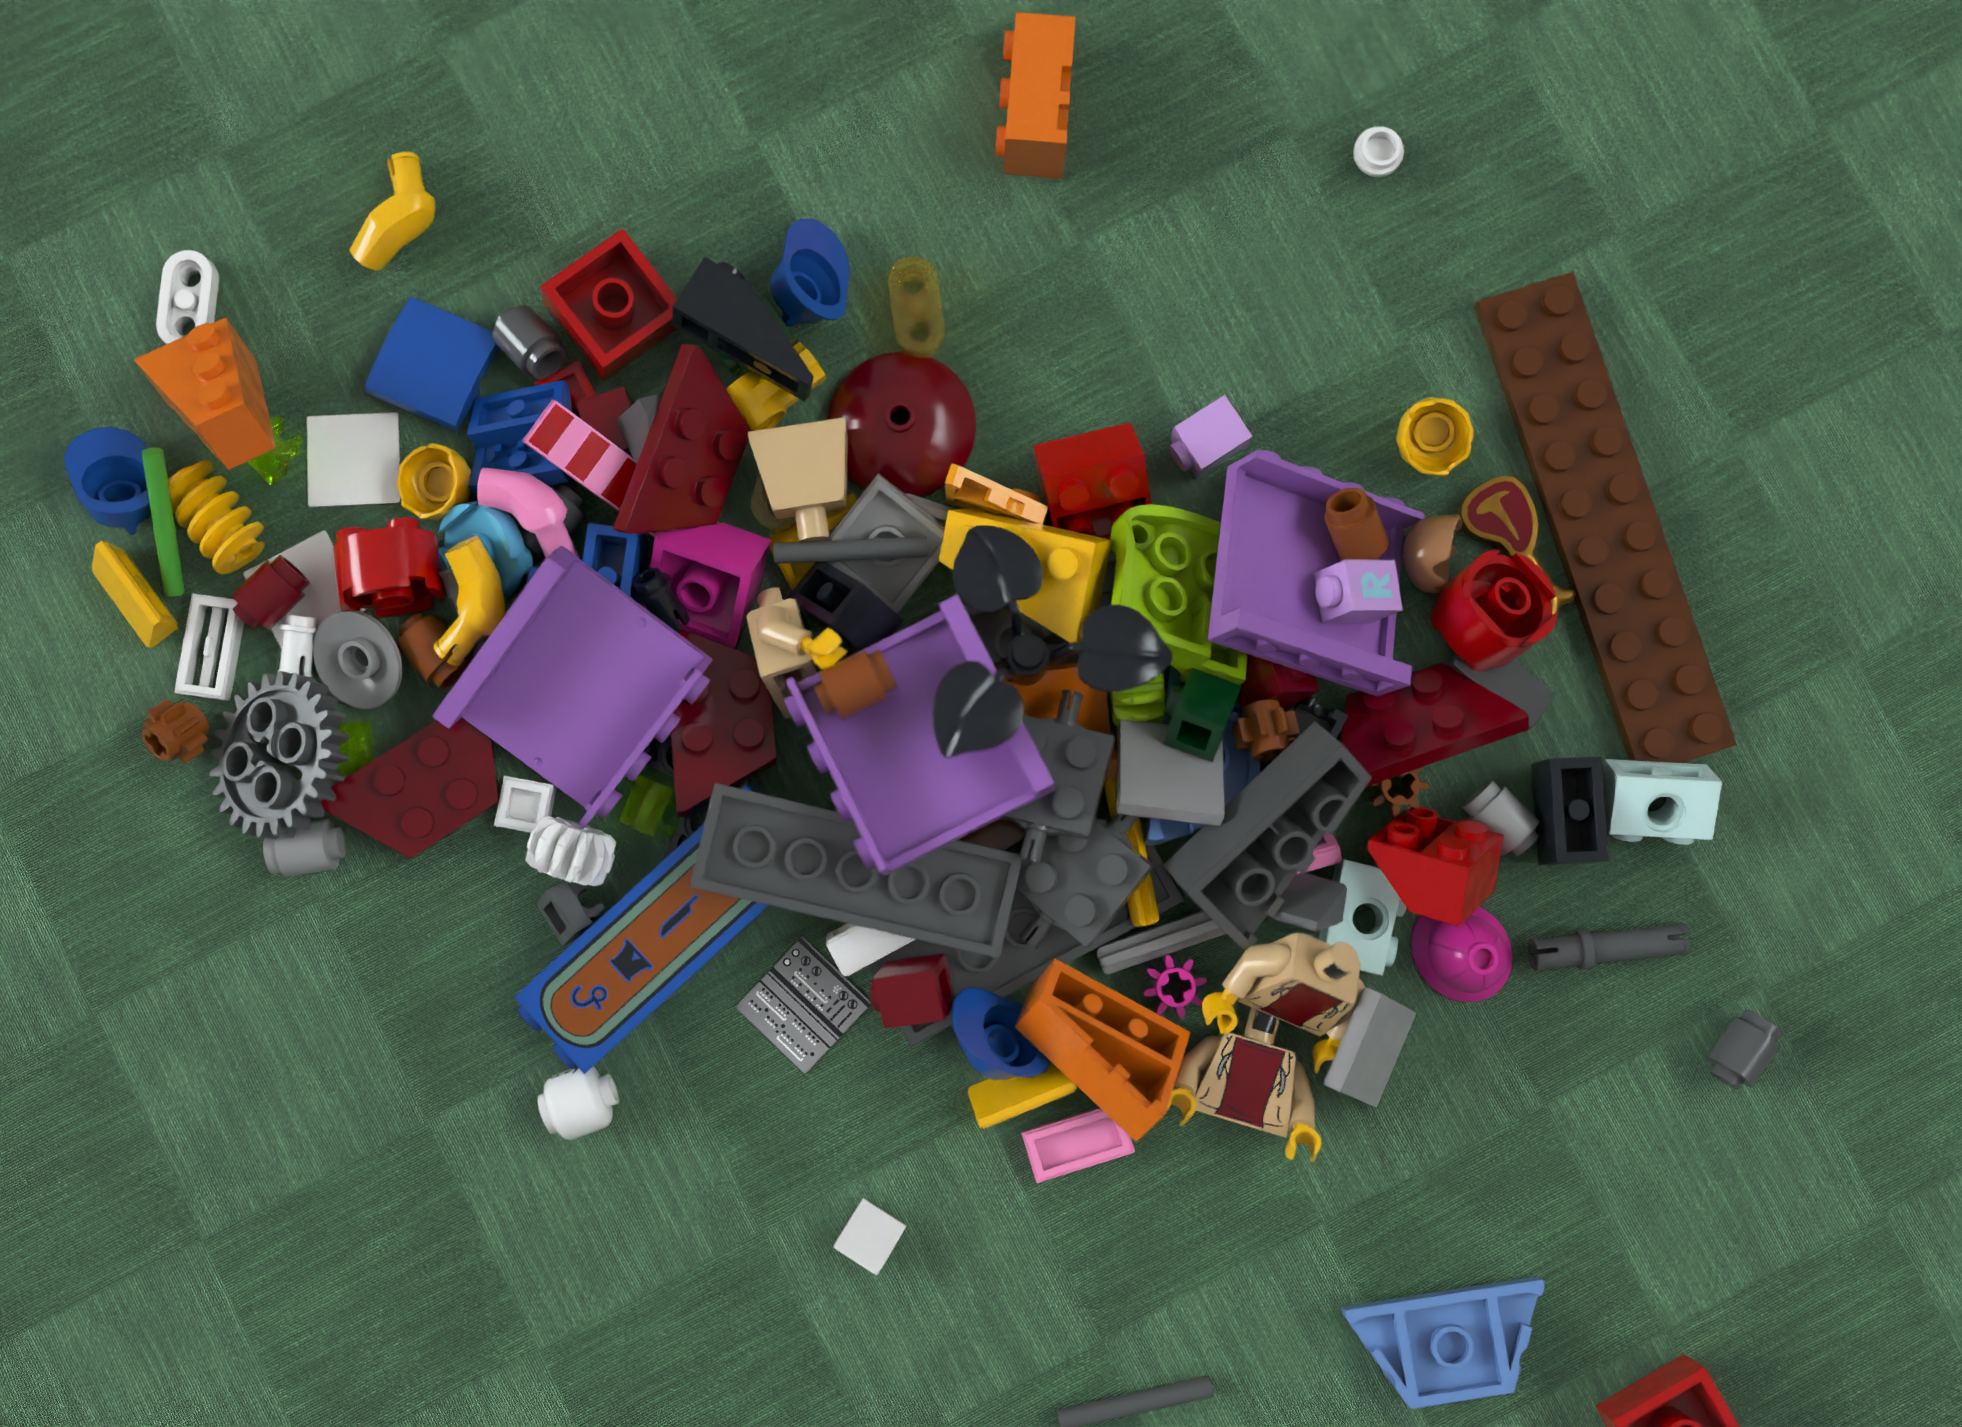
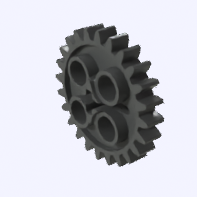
M279 671L277 676L263 674L262 684L251 681L248 683L249 697L239 694L234 696L237 706L235 713L224 711L223 716L228 722V727L226 730L219 729L215 731V735L222 740V745L210 753L211 756L219 758V766L212 769L209 773L210 776L218 777L221 780L212 792L213 796L225 798L219 808L220 813L232 814L229 824L242 827V833L268 839H277L279 836L293 838L295 837L296 829L307 831L310 829V816L323 818L324 810L321 804L323 799L335 801L336 796L330 788L332 781L342 782L345 778L336 770L337 765L349 760V755L339 752V745L346 742L350 735L338 732V727L346 719V714L334 712L339 699L327 695V685L316 683L315 678L296 673Z

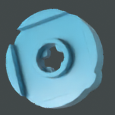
M478 501L459 504L450 509L444 516L439 532L446 531L444 537L445 547L439 548L442 570L451 568L445 555L448 550L466 539L479 536L500 574L504 599L511 596L521 584L523 575L529 573V567H532L533 559L530 550L524 546L520 530L509 515V512L478 505Z

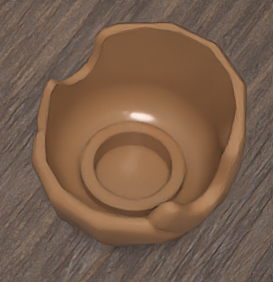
M1458 514L1425 517L1410 527L1405 537L1402 552L1404 568L1414 586L1424 593L1437 594L1448 583L1450 558L1457 553V548L1452 545L1454 531H1458L1462 527V521Z

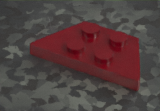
M681 345L613 529L618 532L637 534L718 523L749 439L748 432L752 430L701 348L696 345Z
M682 629L677 633L713 660L703 672V675L710 682L693 704H690L683 698L673 712L681 718L671 731L677 817L688 816L694 812L693 808L710 799L714 783L737 787L744 778L751 775L756 776L777 762L771 694L761 679L756 657Z
M1441 662L1412 672L1410 686L1390 693L1374 696L1357 691L1346 695L1344 713L1348 717L1343 725L1341 744L1372 777L1366 785L1367 787L1529 730V716L1525 710Z
M462 717L449 729L436 720L346 777L344 781L332 786L331 789L336 799L335 801L323 799L321 801L323 810L413 859L499 803L493 740Z

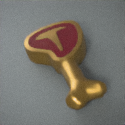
M1500 476L1477 486L1465 496L1458 508V515L1462 521L1461 528L1466 535L1474 540L1497 546L1504 555L1512 557L1515 553H1518L1537 564L1550 580L1556 597L1551 600L1552 615L1556 612L1558 615L1561 605L1573 602L1576 595L1575 591L1563 589L1554 584L1535 555L1538 518L1532 498L1524 484L1515 477Z

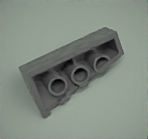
M1314 721L1224 807L1225 816L1221 826L1208 824L1203 826L1163 866L1182 889L1246 951L1258 940L1254 933L1266 916L1269 915L1273 918L1285 902L1281 895L1299 871L1304 874L1314 861L1315 857L1312 853L1325 833L1333 834L1372 777L1336 738Z

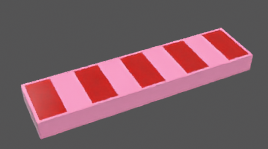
M552 399L522 442L619 512L636 468L634 459L559 402ZM681 529L663 530L646 533L655 538L658 533Z

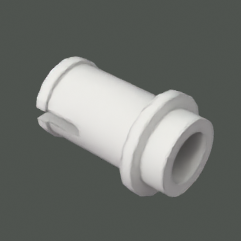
M286 615L285 624H279V629L284 630L278 672L284 671L312 677L313 641L318 629L316 628L317 618Z

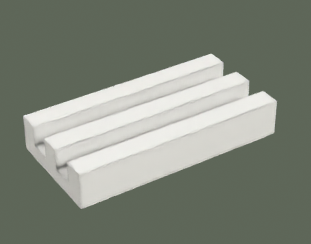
M192 593L174 693L223 701L231 700L244 622L232 610L238 604L235 599ZM208 606L213 608L203 651L204 659L199 686L193 685L206 607ZM226 609H229L215 688H212Z

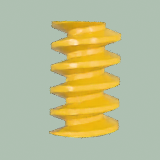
M204 460L179 470L168 479L172 510L175 513V520L178 525L188 528L187 534L190 540L200 544L199 547L202 555L208 559H213V569L221 575L228 574L249 564L261 554L265 543L262 541L257 542L256 539L263 532L264 526L258 521L246 526L244 525L251 516V509L247 506H242L232 510L239 501V494L232 490L220 495L219 493L227 485V479L222 475L207 479L214 471L215 465L210 460Z

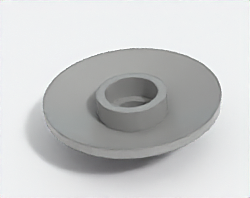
M356 610L337 612L327 617L320 624L314 636L313 658L318 675L323 684L328 686V690L341 702L354 708L372 709L388 702L397 692L402 679L401 655L390 632L374 617Z

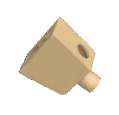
M845 417L748 432L749 442L775 518L795 517L799 542H815L829 539L826 512L846 509L848 434Z

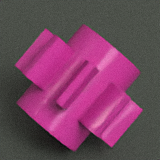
M1164 955V969L1158 972L1155 969L1146 968L1147 974L1154 978L1153 987L1144 989L1142 995L1148 997L1156 996L1160 1000L1155 1008L1156 1014L1161 1015L1164 1013L1169 1005L1174 1007L1175 1014L1179 1019H1184L1185 1010L1183 1006L1189 1002L1202 1006V1000L1195 996L1196 986L1205 984L1207 980L1203 977L1193 978L1189 973L1194 963L1192 959L1188 958L1183 962L1181 968L1174 967L1171 956ZM1174 972L1176 978L1186 980L1187 988L1179 991L1180 999L1174 1001L1172 995L1162 993L1161 986L1169 983L1168 974Z

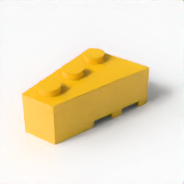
M969 508L948 510L939 562L953 570L955 558L964 542L966 534L974 526H995L1011 531L1025 540L1034 549L1042 565L1043 572L1042 586L1038 594L1026 600H1016L1020 612L1070 643L1083 642L1081 638L1082 624L1089 614L1099 608L1112 540Z

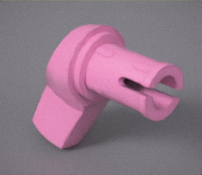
M484 467L481 469L477 486L478 505L512 513L524 529L535 533L545 558L561 545L580 558L563 522L568 509L552 488L529 473Z

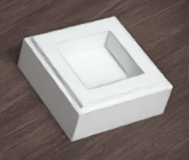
M504 776L494 826L532 832L539 818L552 815L557 787L552 784Z

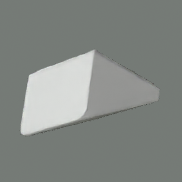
M862 1198L833 1247L873 1274L878 1275L907 1225L865 1198Z

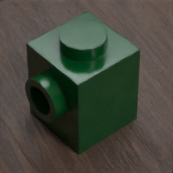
M1192 668L1185 686L1182 687L1175 684L1168 699L1164 713L1172 716L1164 744L1213 762L1232 716L1241 686Z

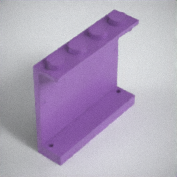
M561 545L545 559L432 717L448 729L461 717L582 805L587 810V813L578 824L585 828L595 814L605 819L622 797V794L615 790V788L624 776L632 782L636 779L651 759V756L644 752L651 740L655 738L663 743L681 718L673 712L683 698L690 704H693L710 682L703 675V672L713 659Z

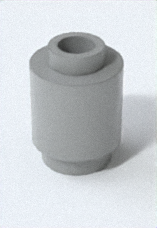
M1493 780L1488 781L1479 788L1462 806L1469 815L1467 820L1480 822L1486 825L1489 831L1504 835L1501 856L1506 855L1510 851L1519 856L1539 837L1534 829L1540 821L1505 785L1499 787Z
M329 819L311 821L308 831L296 829L295 837L293 838L279 836L277 839L264 838L263 853L265 863L271 874L282 873L284 877L335 870L339 865V859L346 856L344 833L340 827L334 828L333 823Z

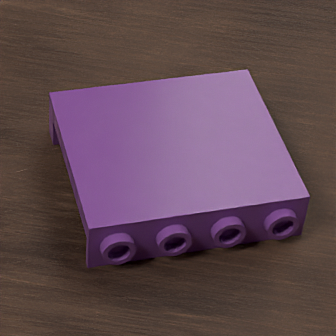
M1267 450L1254 451L1227 467L1208 641L1374 696H1381L1410 686L1412 666L1393 660L1397 613L1372 623H1321L1319 604L1315 596L1316 584L1314 573L1341 561L1324 519L1326 502L1333 494L1342 489L1360 488L1364 491V488L1357 483L1340 482L1324 476L1322 471L1309 466L1300 467L1280 459L1277 453ZM1364 491L1366 495L1374 500L1389 540L1386 551L1377 560H1395L1399 582L1404 529L1424 519L1425 513L1406 507L1404 502L1399 499L1383 498Z
M958 594L939 603L941 611L863 649L867 654L879 649L894 678L897 688L886 693L887 699L842 720L837 711L827 715L815 691L814 686L823 682L819 672L798 683L793 677L786 680L792 695L785 698L784 702L797 727L807 724L815 740L807 748L820 774L830 770L838 787L837 790L830 793L833 802L844 822L851 818L854 819L862 837L854 840V844L867 869L877 866L879 872L884 876L1056 790L1055 783L1023 721L1016 734L1009 741L996 748L965 753L951 758H944L940 753L933 729V703L937 687L944 675L956 665L966 661H976L983 664L991 672L992 676L997 672Z

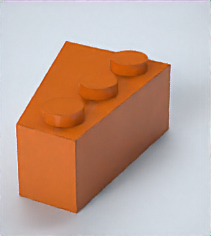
M1016 12L1015 30H1005L1003 61L1012 62L1010 78H1001L999 108L1008 109L1006 126H997L995 156L1005 157L1004 174L1063 179L1075 16Z
M227 317L212 324H201L192 329L188 335L133 359L166 404L198 435L201 441L228 470L276 448L257 361Z
M1054 959L1029 988L1015 1028L1136 1142L1165 1116L1191 1033L1057 959Z

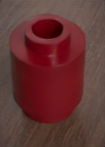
M279 555L273 562L266 560L232 594V597L238 603L232 610L252 629L256 630L262 625L271 630L305 596L303 590L310 584V581L295 565L284 556Z

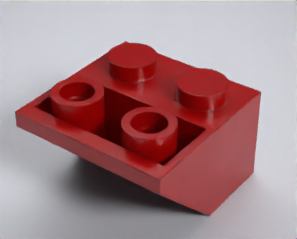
M1131 422L1033 445L1044 504L1048 506L1047 516L1051 527L1110 539L1114 522L1126 510L1139 505L1151 504L1145 456Z
M1411 807L1404 809L1368 840L1367 850L1409 912L1460 927L1495 891L1504 835L1489 831L1486 825L1477 821L1462 820L1456 822L1438 817V813L1430 808L1420 807L1416 809Z

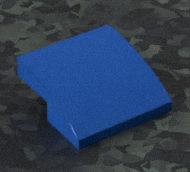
M410 297L377 355L364 387L365 393L453 431H457L474 405L475 398H478L480 395V380L501 348L493 340V331L414 297Z
M565 380L475 398L467 437L476 447L470 483L468 485L476 498L478 479L483 467L529 473L548 486L569 482V475L522 442L552 399L572 412L570 388Z

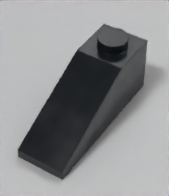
M704 257L673 305L672 325L806 402L811 392L814 376L751 284L745 280L743 274L734 266L725 262L716 264Z

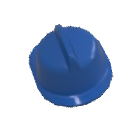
M812 218L799 219L790 225L785 238L782 260L773 272L770 282L771 294L776 304L782 310V320L787 327L794 326L797 323L814 324L821 319L837 320L845 314L850 270L845 248L832 230L825 224Z
M107 427L95 428L82 433L69 444L64 460L66 472L75 494L90 516L99 524L106 527L125 528L129 535H134L137 532V524L144 522L151 516L141 454L148 447L140 437L128 430Z
M971 987L959 992L953 1000L951 1010L953 1029L971 1065L981 1075L992 1080H1008L1015 1076L1034 1077L1045 1072L1051 1061L1015 1028L1023 1005L984 989Z

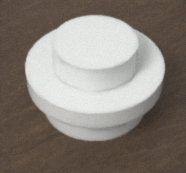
M1372 127L1365 130L1358 137L1353 150L1354 160L1359 169L1373 177H1383L1393 173L1400 165L1404 155L1402 140L1393 130L1387 127Z

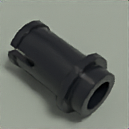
M650 568L641 572L632 582L635 600L643 602L649 612L676 632L682 630L683 627L677 619H680L683 625H687L690 618L670 588L672 583L670 576L667 573H661L659 568Z

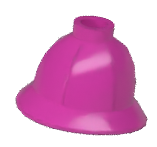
M1478 907L1460 927L1422 915L1414 925L1411 934V951L1414 963L1427 984L1441 995L1461 1002H1479L1490 998L1500 991L1508 980L1513 959L1511 942L1503 926L1487 910Z

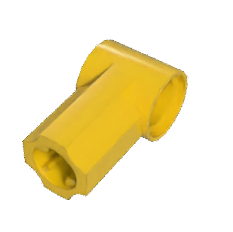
M798 342L793 347L814 376L811 390H813L825 381L827 377L810 351L801 342ZM754 372L741 376L726 389L752 431L775 427L786 415V409L799 400V398Z

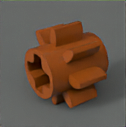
M165 699L147 711L150 718L143 722L146 728L142 730V739L148 750L156 758L162 761H172L178 757L183 764H186L204 751L202 745L208 741L205 734L209 732V724L205 715L197 706L190 702L182 703L181 701L173 706L168 699Z
M1273 699L1253 702L1243 707L1241 710L1243 718L1237 719V725L1232 727L1237 750L1248 749L1252 759L1257 762L1274 760L1289 746V743L1295 740L1294 736L1300 735L1295 711L1284 712L1283 707H1280L1279 701Z
M1423 767L1400 775L1404 776L1400 780L1404 787L1400 793L1390 789L1392 784L1389 779L1370 785L1374 787L1376 793L1370 797L1369 802L1377 806L1388 800V810L1393 816H1398L1400 805L1408 804L1419 809L1420 805L1416 797L1420 790L1430 789V784L1420 780L1417 775Z

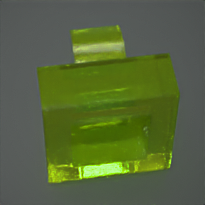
M281 416L270 419L276 448L247 461L271 486L287 476L290 458L299 454L303 437L300 434L295 435L290 440H283L278 436L283 432L285 423Z
M367 720L342 723L338 727V732L347 733L350 735V738L339 745V752L349 755V760L338 763L336 770L343 776H348L375 760L372 722Z
M638 775L618 822L652 837L655 831L664 835H674L676 829L662 821L665 808L669 806L677 808L676 797L671 795L674 789Z

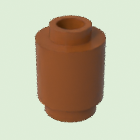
M1360 488L1342 489L1328 499L1324 519L1340 560H1377L1386 551L1389 540L1374 500Z
M419 613L409 618L399 628L398 634L401 637L396 644L399 651L428 684L435 683L440 690H443L456 683L471 662L465 657L463 663L459 666L447 663V660L453 654V648L457 644L449 650L443 659L440 658L433 648L434 643L443 636L448 627L436 614L424 617L422 613Z
M879 649L869 654L863 650L820 671L819 674L823 682L814 686L827 715L837 711L842 720L887 699L886 693L897 688Z

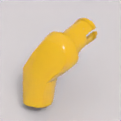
M399 152L391 155V159H387L394 196L379 204L368 215L349 250L352 256L366 268L382 270L402 247L420 236L433 222L436 212L435 198L425 191L420 159L415 153Z
M479 536L466 539L445 553L459 585L457 598L459 616L443 636L434 643L433 648L438 656L443 659L449 650L457 644L452 650L453 654L447 660V663L454 666L461 665L464 658L483 636H490L505 616V601L500 574Z

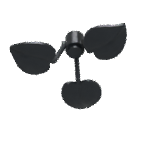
M974 526L968 530L954 561L952 575L955 591L966 606L977 612L995 613L1008 605L1013 640L1007 649L1005 669L998 670L994 676L983 664L976 661H966L958 664L944 675L937 687L933 703V729L938 748L944 758H951L965 753L996 748L1009 741L1016 734L1023 719V702L1017 689L1008 683L1002 682L1003 680L1007 679L1010 683L1015 682L1023 686L1036 684L1043 678L1047 665L1056 666L1058 661L1073 653L1081 652L1077 663V673L1080 679L1091 688L1099 691L1121 692L1139 687L1159 676L1170 665L1172 652L1150 621L1140 612L1123 605H1108L1095 610L1086 617L1081 627L1083 642H1072L1056 652L1050 653L1047 645L1041 638L1031 634H1024L1020 609L1016 601L1032 598L1041 589L1043 572L1037 554L1025 540L1011 531L995 526Z

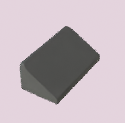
M1457 654L1447 664V666L1525 710L1529 716V730L1536 724L1556 695L1516 660L1503 667L1489 668L1484 672L1471 669L1465 660Z
M1307 873L1296 874L1281 895L1285 902L1272 919L1312 931H1318L1339 924V922L1343 921L1347 887L1343 883Z

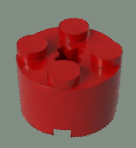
M407 517L388 521L386 528L367 530L363 527H347L336 532L337 543L333 546V556L341 611H360V608L375 609L376 618H393L412 615L433 608L432 598L434 597L440 602L444 601L446 598L445 588L441 577L438 575V572L442 571L437 536L428 530L420 529L417 519Z
M1490 550L1481 554L1442 587L1437 596L1436 605L1431 611L1430 620L1433 627L1441 633L1449 647L1475 671L1484 672L1489 668H1499L1511 663L1545 638L1555 626L1557 612L1552 615L1551 600L1556 596L1550 580L1537 564L1518 553H1515L1512 557L1497 554L1501 550Z

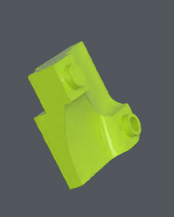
M1147 504L1131 507L1114 522L1111 529L1110 540H1112L1110 553L1116 555L1111 605H1123L1133 608L1150 621L1171 650L1172 661L1170 665L1181 673L1180 681L1186 683L1192 668L1240 685L1246 680L1248 654L1208 641L1221 522L1170 506Z

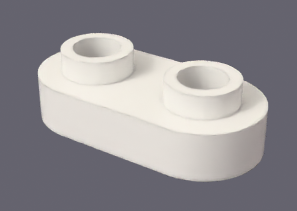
M193 250L179 251L173 254L163 267L156 328L160 338L167 344L183 337L182 329L188 322H194L195 327L205 323H214L219 274L214 264L199 252ZM194 274H200V282L194 287H189L188 281L190 277Z

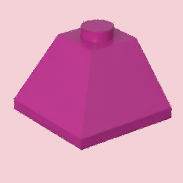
M726 523L657 534L654 540L650 568H659L661 573H667L672 581L670 588L690 618L687 625H683L680 619H677L683 630L728 647L737 648L747 623L746 616L753 607L763 580L771 539Z

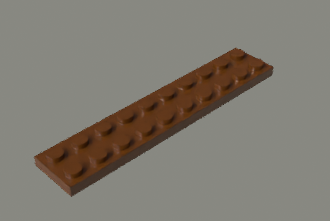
M1570 272L1479 300L1474 308L1570 589L1576 593L1574 600L1629 760L1682 763L1736 746L1737 743L1574 273Z

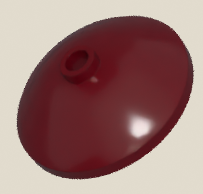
M890 352L877 355L862 362L841 381L828 409L827 420L845 417L848 434L847 477L863 490L867 488L879 473L904 494H912L921 498L933 494L945 487V481L952 463L964 468L975 443V409L965 385L943 363L919 353ZM898 410L906 411L910 415L909 421L904 425L894 424L891 421V416L894 412Z

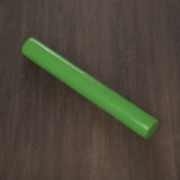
M147 448L141 454L164 595L174 597L184 594L185 587L164 451L161 448Z

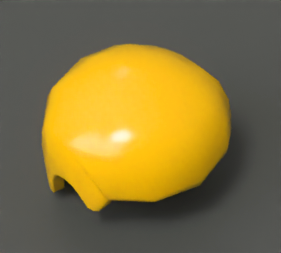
M1428 397L1415 403L1401 417L1396 434V442L1401 457L1414 470L1421 474L1445 476L1449 475L1453 468L1469 457L1474 428L1469 413L1455 401L1447 398Z
M429 443L426 446L414 449L402 461L399 467L396 484L402 500L401 506L420 519L440 520L453 507L468 503L471 495V490L468 487L471 469L466 460L458 452L442 444Z

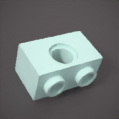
M1604 760L1602 775L1606 830L1608 834H1611L1616 839L1629 842L1641 841L1643 836L1662 837L1668 842L1683 845L1693 843L1694 839L1713 840L1722 781L1707 764ZM1659 797H1667L1665 804L1660 809L1648 811L1652 801Z
M1342 860V862L1335 864L1332 881L1343 883L1347 887L1343 921L1321 929L1318 940L1330 945H1334L1337 942L1348 943L1358 955L1361 963L1360 971L1383 976L1385 966L1392 967L1396 957L1398 938L1392 936L1396 916L1402 917L1406 906L1380 868ZM1361 904L1370 906L1376 916L1374 927L1365 934L1359 932L1352 921L1354 910Z

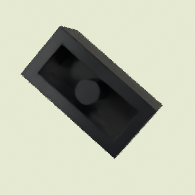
M815 562L787 597L796 599L804 613L824 630L827 628L833 630L840 636L843 643L857 652L893 635L903 622V619L863 583L827 562Z
M1601 757L1554 758L1531 764L1535 817L1540 821L1536 827V833L1539 835L1537 839L1538 865L1609 861Z

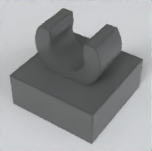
M564 880L549 888L536 903L562 946L580 937L605 908L602 902L592 908H585L578 901V895L585 892L591 885L584 886L575 883L570 888L567 881Z

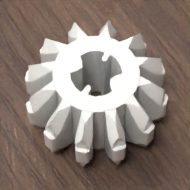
M546 816L539 818L535 829L530 834L526 846L528 851L525 860L531 867L536 868L538 872L549 874L554 878L579 883L584 886H597L603 884L607 873L611 870L615 858L616 841L611 835L605 834L603 831L594 829L589 825L583 828L573 820L569 821L560 817Z

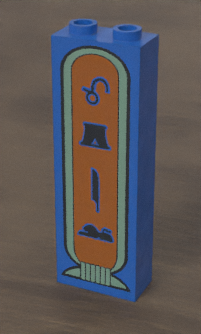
M751 783L742 788L759 793ZM705 823L514 996L521 1005L518 1008V1012L524 1021L536 1031H540L543 1028L556 1043L553 1046L554 1052L569 1068L575 1069L578 1066L584 1074L589 1071L769 906L690 887Z

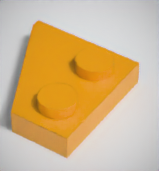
M951 464L945 481L946 504L960 509L969 508L1044 525L1048 506L1040 503L1041 498L1022 489L1011 490L966 468Z

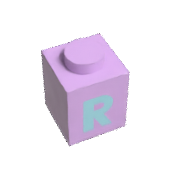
M1223 395L1173 428L1170 436L1173 444L1169 446V451L1177 465L1184 472L1190 469L1196 479L1247 448L1253 436L1227 397Z
M1344 559L1314 573L1316 584L1315 596L1319 604L1321 623H1372L1403 611L1395 560Z

